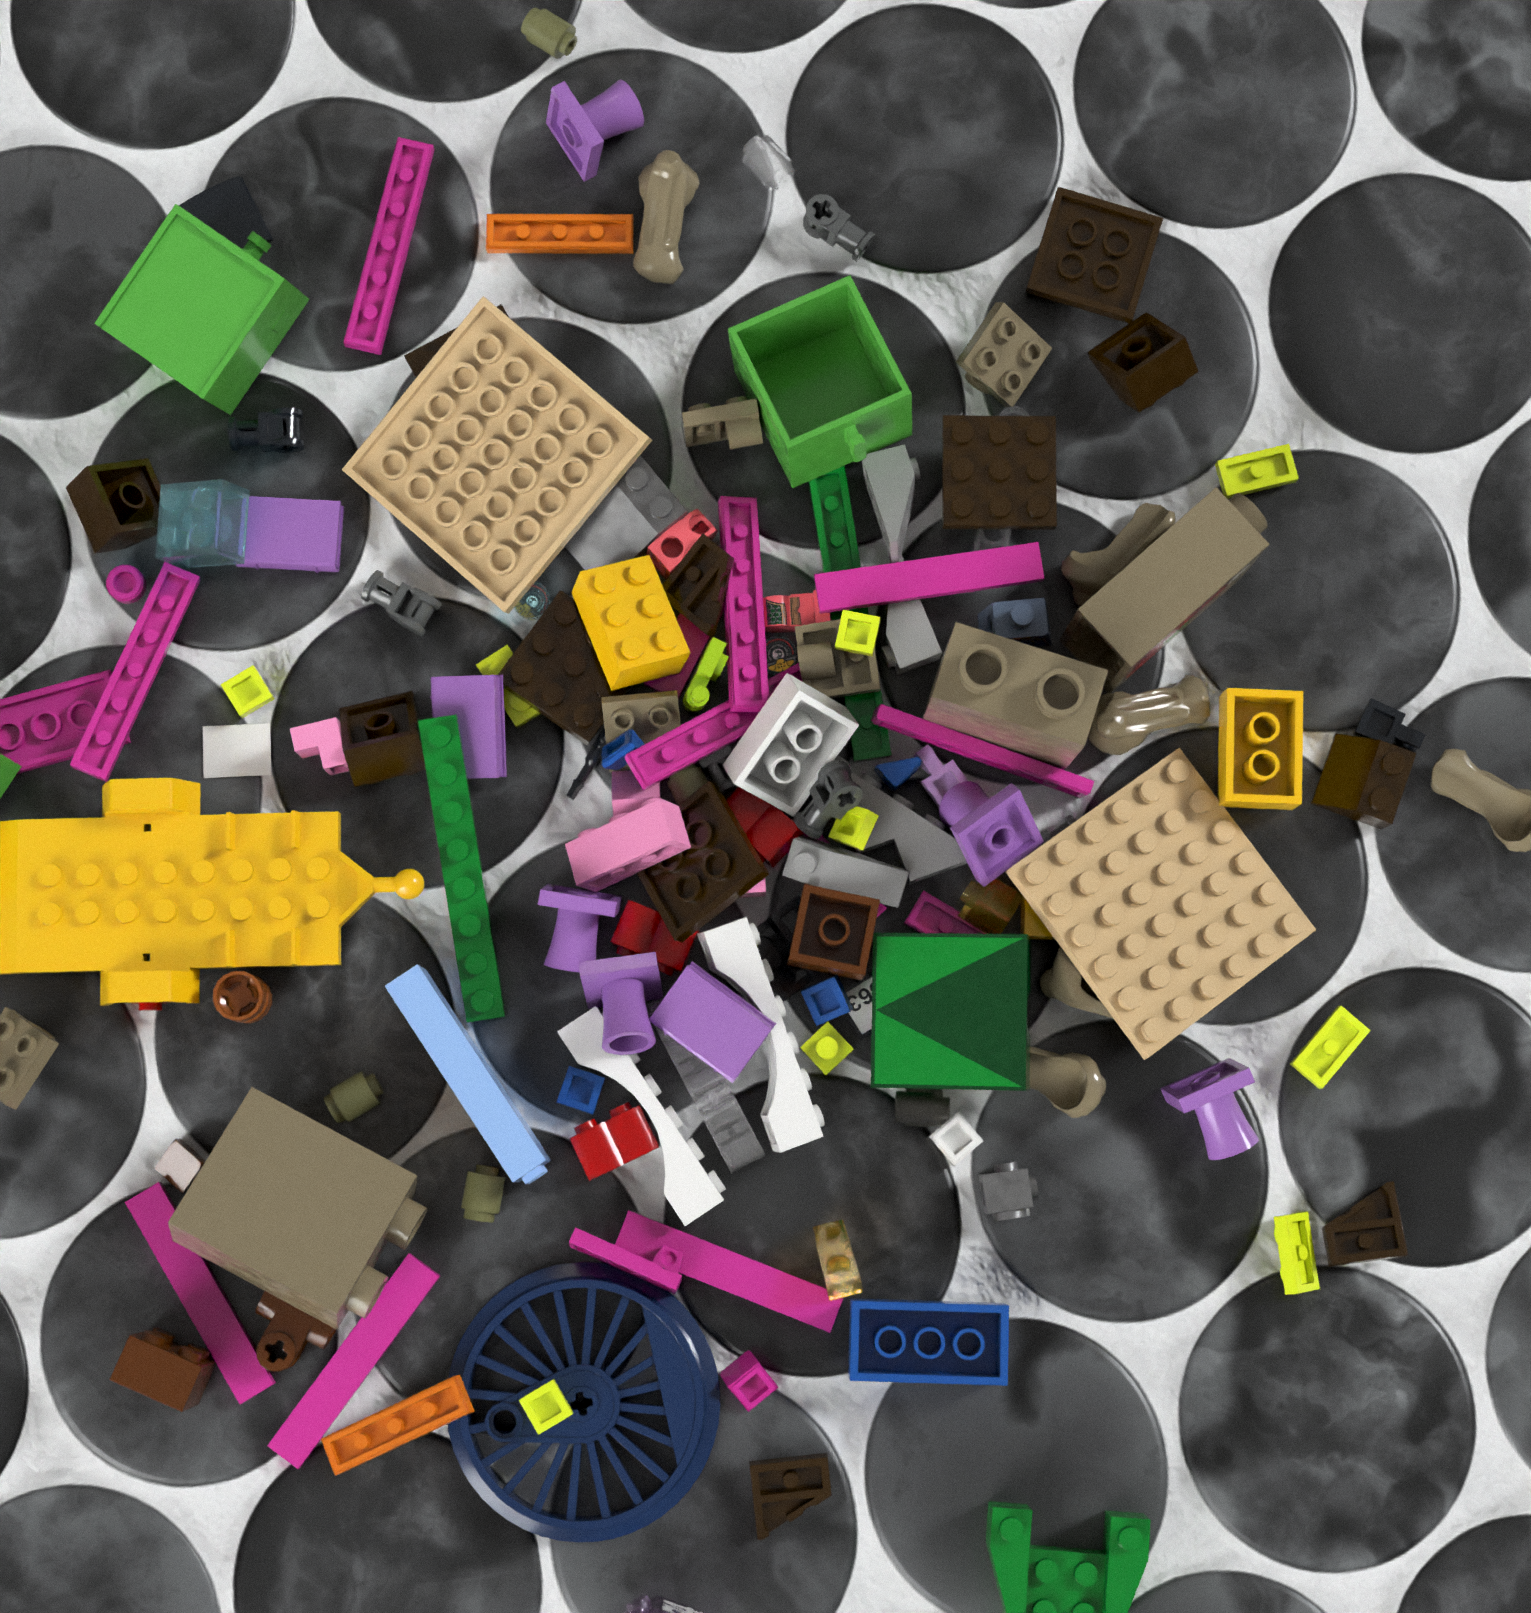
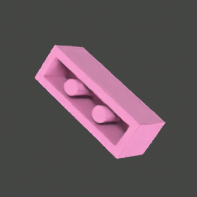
M662 798L648 799L640 805L641 808L635 811L615 815L609 819V823L580 832L577 835L578 838L565 844L576 886L598 892L691 848L679 806Z

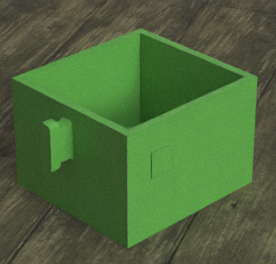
M175 204L94 324L205 401L231 415L310 299L285 278L259 261L263 253L268 252L271 245L257 233L252 231L247 238L249 241L241 249Z
M850 275L728 328L735 374L748 400H757L760 424L792 488L853 461L859 462L865 459L868 453L876 452L912 436V393Z

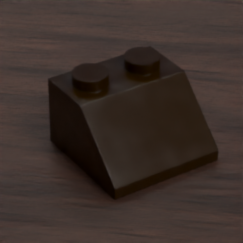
M1147 312L1087 352L1090 360L1118 398L1138 413L1154 405L1158 399L1174 388L1180 387L1186 380L1199 372L1186 337Z
M148 458L86 466L66 486V490L95 554L126 549L178 524Z
M413 691L339 708L343 753L355 787L364 784H376L385 779L401 775H413L419 771L426 770L418 720L420 719Z
M1336 733L1328 751L1311 804L1382 830L1393 824L1416 753L1382 740Z

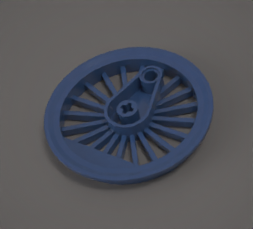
M571 1262L554 1265L530 1273L505 1287L478 1312L466 1329L453 1357L448 1379L455 1375L461 1376L470 1401L471 1399L499 1401L487 1412L483 1422L473 1424L472 1413L447 1424L454 1453L468 1481L480 1497L509 1522L531 1533L558 1541L598 1542L614 1539L633 1533L662 1517L684 1497L700 1476L714 1445L719 1424L720 1385L717 1367L707 1339L696 1320L670 1292L605 1263ZM588 1288L581 1362H577L562 1292L564 1289ZM597 1289L623 1295L595 1363L590 1362ZM553 1292L569 1363L568 1366H565L529 1303ZM632 1299L642 1305L645 1323L611 1364L605 1368L602 1366L628 1304ZM520 1307L558 1371H552L501 1325ZM496 1333L545 1377L539 1380L482 1355V1352L490 1338ZM648 1333L653 1355L619 1376L614 1377L612 1375L613 1372ZM478 1364L529 1385L518 1392L472 1388ZM655 1364L657 1381L620 1389V1384ZM555 1379L574 1413L538 1435L519 1399L550 1380ZM661 1390L664 1405L622 1402V1398ZM578 1392H583L585 1398H592L593 1403L589 1404L587 1412H582L580 1406L574 1407L572 1404L577 1399ZM508 1410L515 1415L516 1426L514 1429L505 1431L497 1425L496 1416L499 1411ZM624 1411L666 1415L671 1436L619 1413ZM615 1423L674 1448L677 1464L671 1473H667L614 1426ZM487 1431L494 1440L509 1443L484 1457L475 1433ZM607 1433L662 1481L647 1496H641L608 1440ZM596 1440L601 1444L634 1502L623 1509L610 1511L595 1444ZM524 1443H542L506 1485L490 1467L492 1463ZM553 1443H560L535 1504L529 1503L514 1493V1488ZM582 1443L587 1445L601 1511L600 1515L576 1516ZM574 1444L567 1515L542 1509L568 1445Z

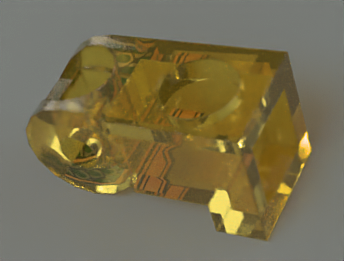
M843 1219L812 1226L829 1301L863 1293L860 1274Z

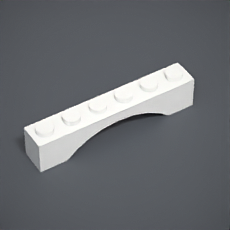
M747 917L698 933L697 935L709 970L725 979L749 1004L776 1023L765 1039L769 1053L770 1075L767 1096L760 1114L772 1150L781 1153L824 1137L820 1128L825 1125L824 1118L817 1104L812 1105L808 1091L812 1089L811 1081L805 1068H799L795 1054L799 1053V1047L792 1032L787 1033L782 1019L786 1017V1010L780 996H774L770 985V981L774 980L773 973L767 959L762 960L757 945L761 944V939L755 924H749Z
M595 1006L557 1031L579 1065L597 1070L618 1081L636 1097L647 1111L657 1130L663 1149L665 1165L664 1195L684 1226H687L724 1201L720 1193L726 1190L725 1186L714 1170L707 1174L700 1164L699 1160L705 1156L693 1138L685 1141L678 1128L684 1124L670 1105L664 1109L656 1096L661 1094L662 1091L650 1073L643 1077L635 1064L641 1061L638 1054L615 1055L607 1053L602 1049L603 1012L601 1013Z

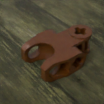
M266 1291L255 1310L256 1314L270 1321L256 1349L257 1359L261 1366L273 1372L282 1371L294 1366L308 1342L324 1350L336 1332L335 1328ZM281 1342L285 1343L283 1351L287 1353V1356L275 1360V1351L271 1349V1346Z

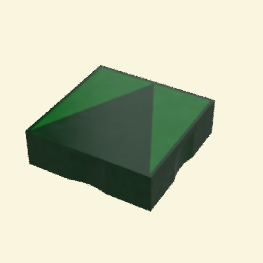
M873 933L871 1088L1030 1091V1034L1027 1025V1004L1031 992V936L1028 934Z

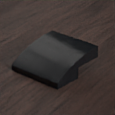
M240 176L210 187L179 205L241 249L249 241L247 238L252 231L268 243L273 241L243 178Z
M799 895L756 927L761 939V944L757 945L762 960L767 959L773 973L774 980L770 981L774 996L779 995L783 1002L823 973L787 965L800 903Z

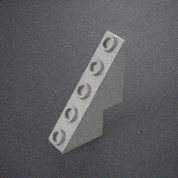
M838 755V756L836 757V759L834 760V761L840 760V761H844V762L848 763L845 759H843V758L840 757L839 755ZM851 773V779L859 784L863 791V798L857 806L868 809L879 816L864 850L854 848L856 853L863 854L892 843L901 868L910 871L907 885L968 864L956 839L943 831L946 826L941 821L929 814L925 818L912 811L914 805L898 794L890 797L880 790L882 784L868 774L863 773L859 777L855 773Z

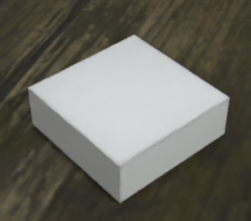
M959 1111L929 1136L953 1166L983 1142L982 1138Z

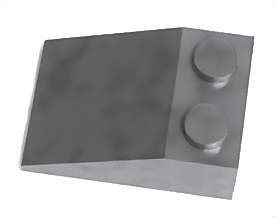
M640 455L565 547L584 570L646 556L647 547L672 525L688 515L687 510Z

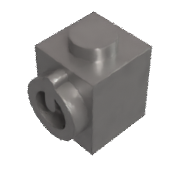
M1017 1162L994 1165V1173L978 1175L984 1213H992L993 1221L1030 1216L1029 1208L1034 1207L1032 1199L1038 1198V1187L1035 1175H1028V1168L1018 1169Z

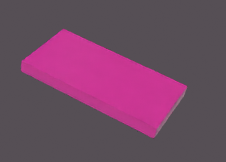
M109 669L0 699V753L22 766L17 774L73 758L113 673L112 670ZM129 735L125 744L131 743Z

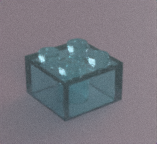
M223 479L162 484L160 489L155 558L182 568L244 564L250 490Z

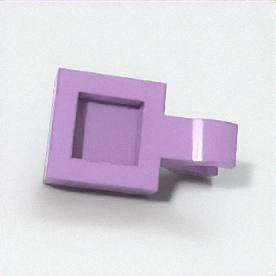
M929 744L913 755L922 760L921 768L927 772L929 777L920 783L938 808L949 789L958 783L968 781L953 759L943 766Z

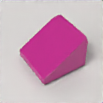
M749 1350L720 1373L726 1386L748 1412L779 1388Z

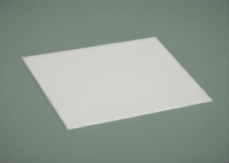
M270 723L202 726L204 778L272 775Z

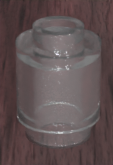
M759 135L754 136L742 149L745 152L742 158L745 165L765 187L770 186L774 191L781 188L796 171L791 166L792 160L769 135L762 138Z

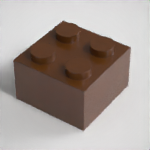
M804 884L787 965L862 980L866 973L880 899Z
M153 1327L152 1331L144 1330L143 1332L129 1335L109 1380L183 1412L199 1404L215 1369L216 1362L208 1357L210 1354L209 1350L193 1343H188L187 1347L173 1342L175 1338L173 1334Z

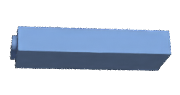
M417 964L385 985L387 991L511 1181L515 1183L523 1180L526 1185L547 1173L548 1171L544 1165L552 1160L428 971Z

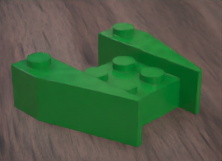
M988 1501L986 1544L1004 1613H1128L1149 1558L1151 1519L1144 1513L1105 1510L1102 1550L1031 1545L1032 1509L1028 1504Z

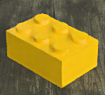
M650 555L580 571L571 593L611 691L680 673L691 652Z
M1227 688L1219 696L1217 793L1219 806L1293 810L1302 804L1303 691Z

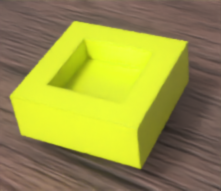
M843 610L835 649L873 657L880 617Z
M254 665L221 684L242 719L275 699Z
M856 806L848 810L841 820L836 818L828 837L838 843L864 850L879 816L868 809Z
M828 1021L800 1047L825 1076L854 1050Z
M555 1379L550 1380L519 1399L538 1435L574 1413Z

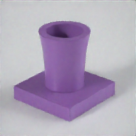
M621 79L582 105L579 104L566 82L563 81L551 89L546 124L585 182L597 175L604 140L627 131L642 128L644 125V115L635 93Z
M972 781L961 782L949 789L940 803L939 816L941 822L951 829L976 881L983 887L1044 843L1020 789L1012 783L989 799L977 783Z
M547 884L540 889L538 905L558 908L554 933L544 965L559 970L580 973L579 962L596 960L600 915L615 917L621 910L623 896L554 884Z
M656 952L579 962L580 978L588 1009L595 1006L597 1008L603 1007L602 1049L610 1054L631 1055L653 1047L656 1043V1038L649 1020L646 1001L663 999Z
M1227 1058L1160 1088L1165 1101L1184 1114L1195 1110L1203 1133L1209 1160H1221L1248 1150L1259 1141L1258 1136L1248 1123L1233 1093L1255 1083L1249 1067L1231 1058Z

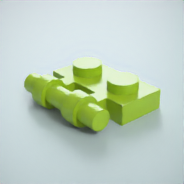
M712 637L706 646L684 694L683 706L689 712L694 713L702 710L708 702L710 695L706 686L709 680L716 682L729 657L723 654L727 643L715 637Z

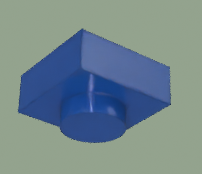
M838 975L820 981L801 991L816 1026L853 1010Z
M569 1066L557 1103L594 1115L606 1078Z

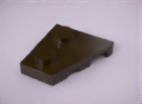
M702 534L662 586L669 603L701 631L712 638L716 633L734 558L708 536Z
M1394 1181L1387 1182L1322 1228L1329 1267L1402 1258L1408 1255Z
M827 1453L749 1461L757 1540L765 1539L769 1536V1532L786 1521L791 1522L801 1516L806 1508L816 1506L832 1496Z

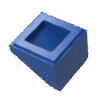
M628 729L602 748V766L605 769L611 770L623 768L627 765L624 759L626 754L645 745L633 729Z
M919 757L878 764L875 766L874 772L891 791H896L920 769L922 760Z

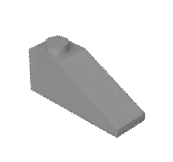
M905 444L868 453L867 457L862 460L863 478L891 563L900 561L916 497L915 480L920 479L917 460L915 457L909 459Z
M901 554V557H900V561H899V562H903V561H904V559H903V557H902V554ZM921 600L887 604L884 634L885 646L881 647L887 667H895L897 675H901L939 660L942 651Z
M801 835L792 841L782 876L812 886L880 899L881 904L898 908L910 871Z

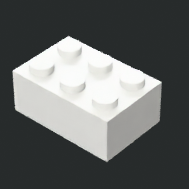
M786 673L728 756L723 767L733 784L795 817L811 794L809 790L818 780V773L821 768L836 759L859 724L847 707Z

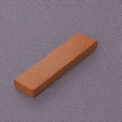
M487 214L486 250L487 253L634 254L633 214Z
M455 1375L321 1438V1441L336 1476L475 1411L461 1376Z

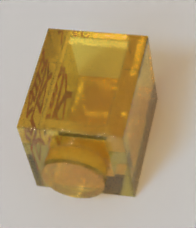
M997 878L985 887L979 882L977 884L971 880L959 898L965 904L958 917L986 934H1001L1024 897L1020 892Z

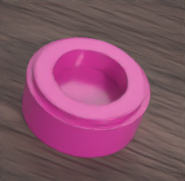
M119 565L108 574L106 587L109 594L120 603L131 604L137 602L144 595L146 579L136 567Z

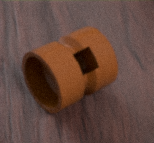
M233 971L225 974L217 981L213 989V1002L216 1010L223 1017L239 1023L251 1024L261 1020L268 1014L272 1005V993L269 985L262 978L245 971Z

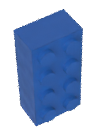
M850 1298L848 1378L850 1381L1008 1386L1009 1305L1006 1303Z

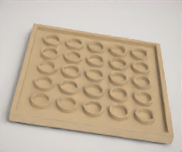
M483 296L342 470L503 612L509 614L651 443L652 439Z
M1180 748L1166 756L1006 871L1014 885L1144 1060L1152 1056L1316 931L1315 927L1224 806H1219L1218 798Z

